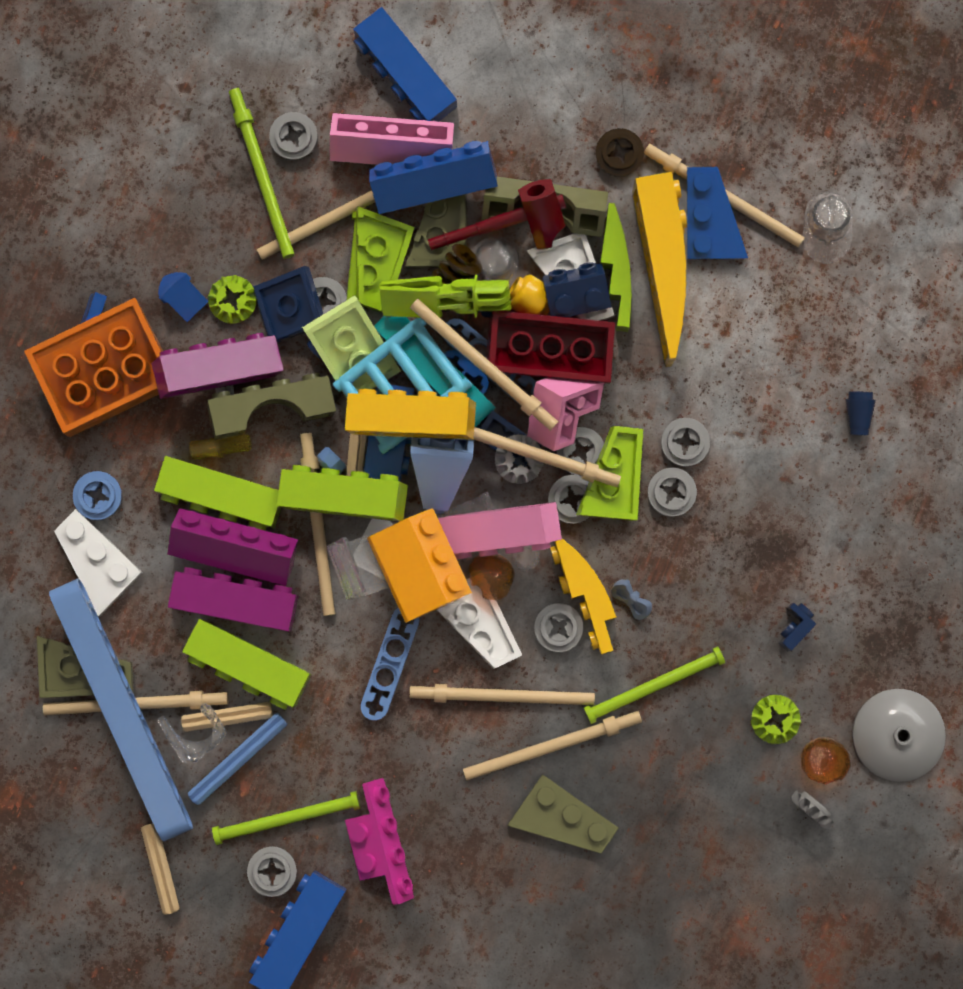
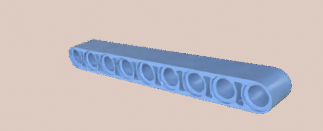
M77 578L50 590L49 596L159 837L165 842L193 829L186 807L83 583Z

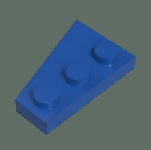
M687 167V259L748 258L718 167Z

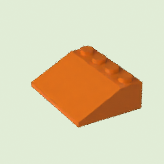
M136 298L24 351L63 434L68 437H72L159 395L151 363L160 356L159 353L163 349Z

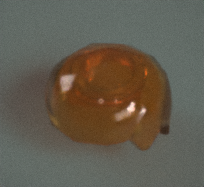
M500 554L483 557L478 555L473 558L468 568L471 586L481 588L483 598L487 600H500L507 597L515 579L514 568L508 559Z
M818 737L805 745L800 754L801 768L807 777L825 785L836 780H843L851 767L850 754L843 744L834 738Z

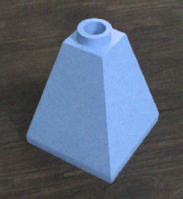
M412 437L410 454L423 509L433 508L436 514H442L444 511L449 510L473 459L474 440Z

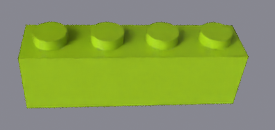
M168 456L164 458L154 489L155 492L162 494L160 499L162 501L178 505L179 500L191 503L189 509L207 514L208 509L220 512L219 518L236 523L237 519L241 518L249 521L248 526L265 531L267 527L275 529L281 507L277 506L279 491L277 489Z
M293 465L292 470H281L277 506L288 510L400 522L404 519L408 485L398 481L399 476L380 474V479L369 478V473L351 471L350 476L340 475V470L322 468L321 473L311 472V467Z
M203 619L198 620L182 651L189 655L188 662L203 669L207 664L217 669L215 672L216 676L228 682L235 678L244 683L242 689L256 696L263 692L271 696L270 703L284 710L287 709L288 705L296 707L312 675Z

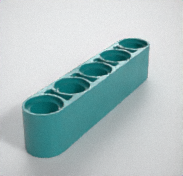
M383 316L374 327L387 341L411 321L407 317ZM415 334L400 345L423 378L440 396L453 387ZM454 366L462 379H464L465 376ZM472 384V387L465 393H467V397L476 402L474 427H477L496 407Z

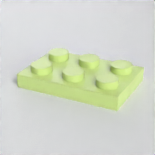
M355 295L302 327L335 381L384 343ZM391 353L376 364L387 380L401 372ZM367 372L352 383L357 391L358 389H373L376 387Z

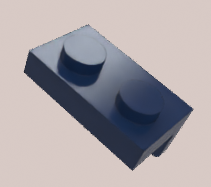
M584 263L577 269L568 271L556 269L543 276L551 316L571 317L612 308L602 264Z

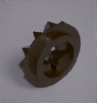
M612 129L606 132L597 143L596 160L603 171L612 174L614 177L628 176L635 170H638L643 161L644 147L642 141L634 132L628 129ZM616 141L622 150H629L624 155V164H622L618 157L611 156L615 152Z

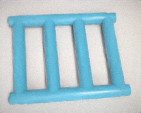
M416 318L340 376L333 383V386L339 392L342 390L346 397L348 393L358 394L352 383L367 372L380 392L388 395V390L394 389L376 364L391 353L418 391H433L400 346L414 334L453 386L442 394V397H448V392L465 393L472 387V383L466 377L462 379L424 327L426 322L422 318ZM375 436L380 443L377 446L382 454L393 449L407 438Z

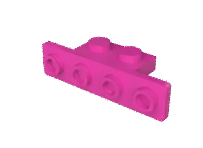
M380 778L363 783L362 785L369 814L347 819L345 823L360 881L385 875L392 904L397 905L414 898L413 884L408 875L405 853L400 844L397 821L393 816L389 800V790L385 785L384 779Z

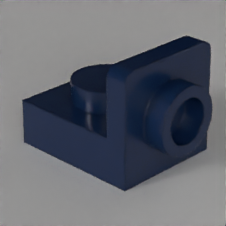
M791 603L786 608L799 620L797 624L791 621L780 633L784 638L779 644L787 652L792 651L816 625L812 620L814 614L802 603L798 606L795 603Z

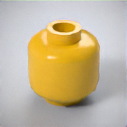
M530 274L523 278L517 277L510 287L512 309L518 313L547 315L550 310L544 282Z

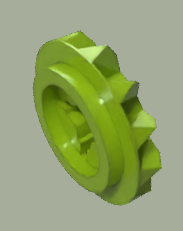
M237 275L221 277L220 280L212 284L208 295L209 308L214 316L220 321L230 324L240 323L249 318L254 312L257 303L251 283ZM227 288L234 295H241L236 300L238 310H235L234 306L232 307L230 303H223L228 298Z
M766 696L755 705L752 711L751 724L753 730L760 739L767 743H786L797 734L801 724L799 709L791 699L785 696ZM770 707L777 714L785 715L788 713V716L781 721L782 732L774 724L764 725V723L772 718Z

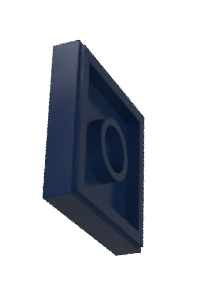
M308 266L300 267L253 286L267 335H275L277 343L305 333L302 327L323 315Z

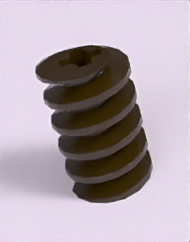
M454 244L452 246L453 252H448L445 255L447 261L442 260L439 263V269H435L432 272V276H440L442 278V284H450L457 279H474L475 275L481 274L483 267L478 256L471 249L462 244Z

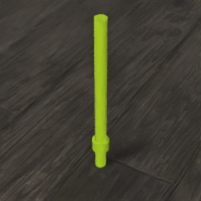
M240 88L232 89L229 91V95L235 111L233 117L236 126L241 129L283 259L291 258L295 254L252 127L254 120L251 111L246 108Z

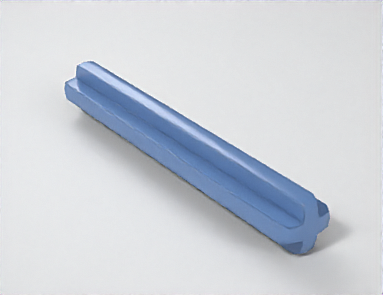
M279 713L274 714L188 792L192 802L199 805L282 731L287 726L286 720Z

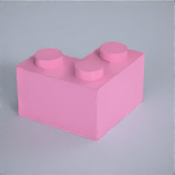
M545 378L537 381L533 395L542 402L540 406L559 422L550 431L531 415L529 417L527 436L552 451L574 444L579 416L600 408L604 383Z

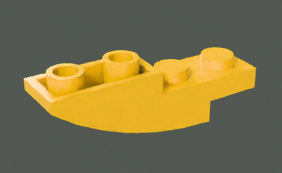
M564 539L554 541L555 546L551 547L550 550L554 564H561L564 575L559 577L563 594L569 593L571 599L581 596L584 598V602H580L579 605L584 621L590 619L593 631L588 632L592 649H599L600 655L614 651L605 621L616 618V614L603 584L587 561Z

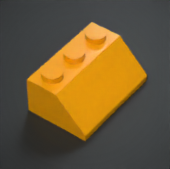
M433 508L408 517L367 537L405 623L454 603L472 593Z

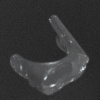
M203 703L200 709L214 725V728L212 729V735L202 741L194 742L183 739L175 733L165 716L157 719L165 733L166 739L169 740V743L184 763L199 761L207 752L216 748L227 734L214 709L207 705V703Z

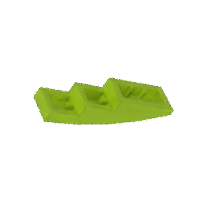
M609 203L600 264L603 265V269L611 270L610 300L620 301L616 331L628 332L632 298L630 262L625 234L615 203Z

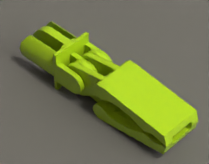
M475 275L474 279H457L450 284H442L440 276L382 281L379 284L383 316L421 318L410 309L417 299L438 317H442V310L447 309L458 314L474 313L475 317L478 316V311H510L512 309L509 280L478 281V275Z

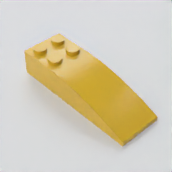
M672 172L635 178L632 189L665 368L671 367L676 359L683 325L686 297L684 228H687L685 210H679L678 206L679 198H681L679 180H673Z

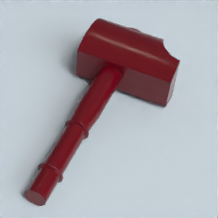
M551 179L531 182L518 189L523 207L428 239L430 249L432 251L444 246L449 247L450 244L478 235L481 236V234L498 231L525 221L529 223L536 248H552L554 238L566 226L561 210L566 209L563 195L556 196Z

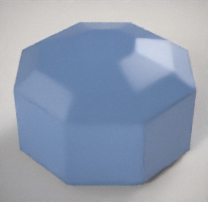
M325 447L317 455L318 461L323 468L340 470V474L346 469L347 465L329 447Z

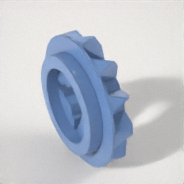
M93 471L83 475L75 484L73 502L78 512L84 517L92 520H104L115 514V511L121 504L122 490L117 480L110 474ZM101 487L103 488L102 494L106 495L109 501L99 500L94 507V498L86 494V491L97 492L98 488Z

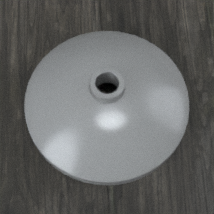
M890 689L872 696L862 705L854 720L852 740L859 760L870 772L886 780L905 782L925 775L937 764L945 746V726L939 711L926 697L911 690ZM900 730H905L908 734L907 739L903 742L898 739V732Z

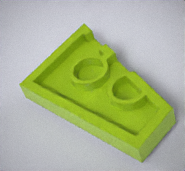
M621 426L610 427L596 464L599 465V469L620 475L619 485L614 487L596 480L593 483L589 482L576 513L577 516L630 521L638 520L643 429Z

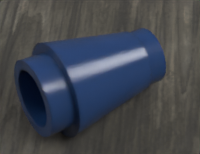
M849 391L848 399H845L850 434L869 435L876 402L873 399V392Z

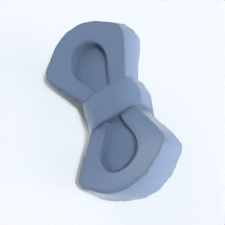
M621 579L614 583L611 589L612 597L623 601L630 608L635 619L642 620L649 616L652 611L651 601L639 598L640 593L638 591L633 592L629 580Z

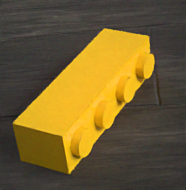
M358 389V394L348 393L345 431L352 435L474 439L476 402L467 397V393L448 392V397L437 396V393L433 391H418V396L406 395L407 392L403 390H388V395L377 394V391L373 389Z

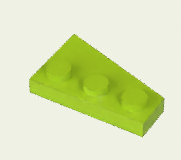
M358 206L356 208V297L362 306L383 313L379 284L382 281L398 280L415 227Z

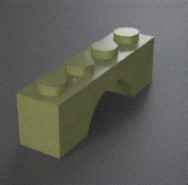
M497 176L498 186L485 189L481 220L483 221L523 207L518 189L534 181ZM553 184L556 196L563 195L566 209L561 210L564 222L570 231L576 234L602 237L608 192Z
M312 373L302 376V381L291 383L290 379H282L272 382L273 387L261 389L260 385H252L242 388L243 393L230 395V391L212 394V399L207 400L206 406L214 440L243 435L250 416L260 407L269 404H281L293 409L303 422L334 416L336 407L329 376L320 377V373Z

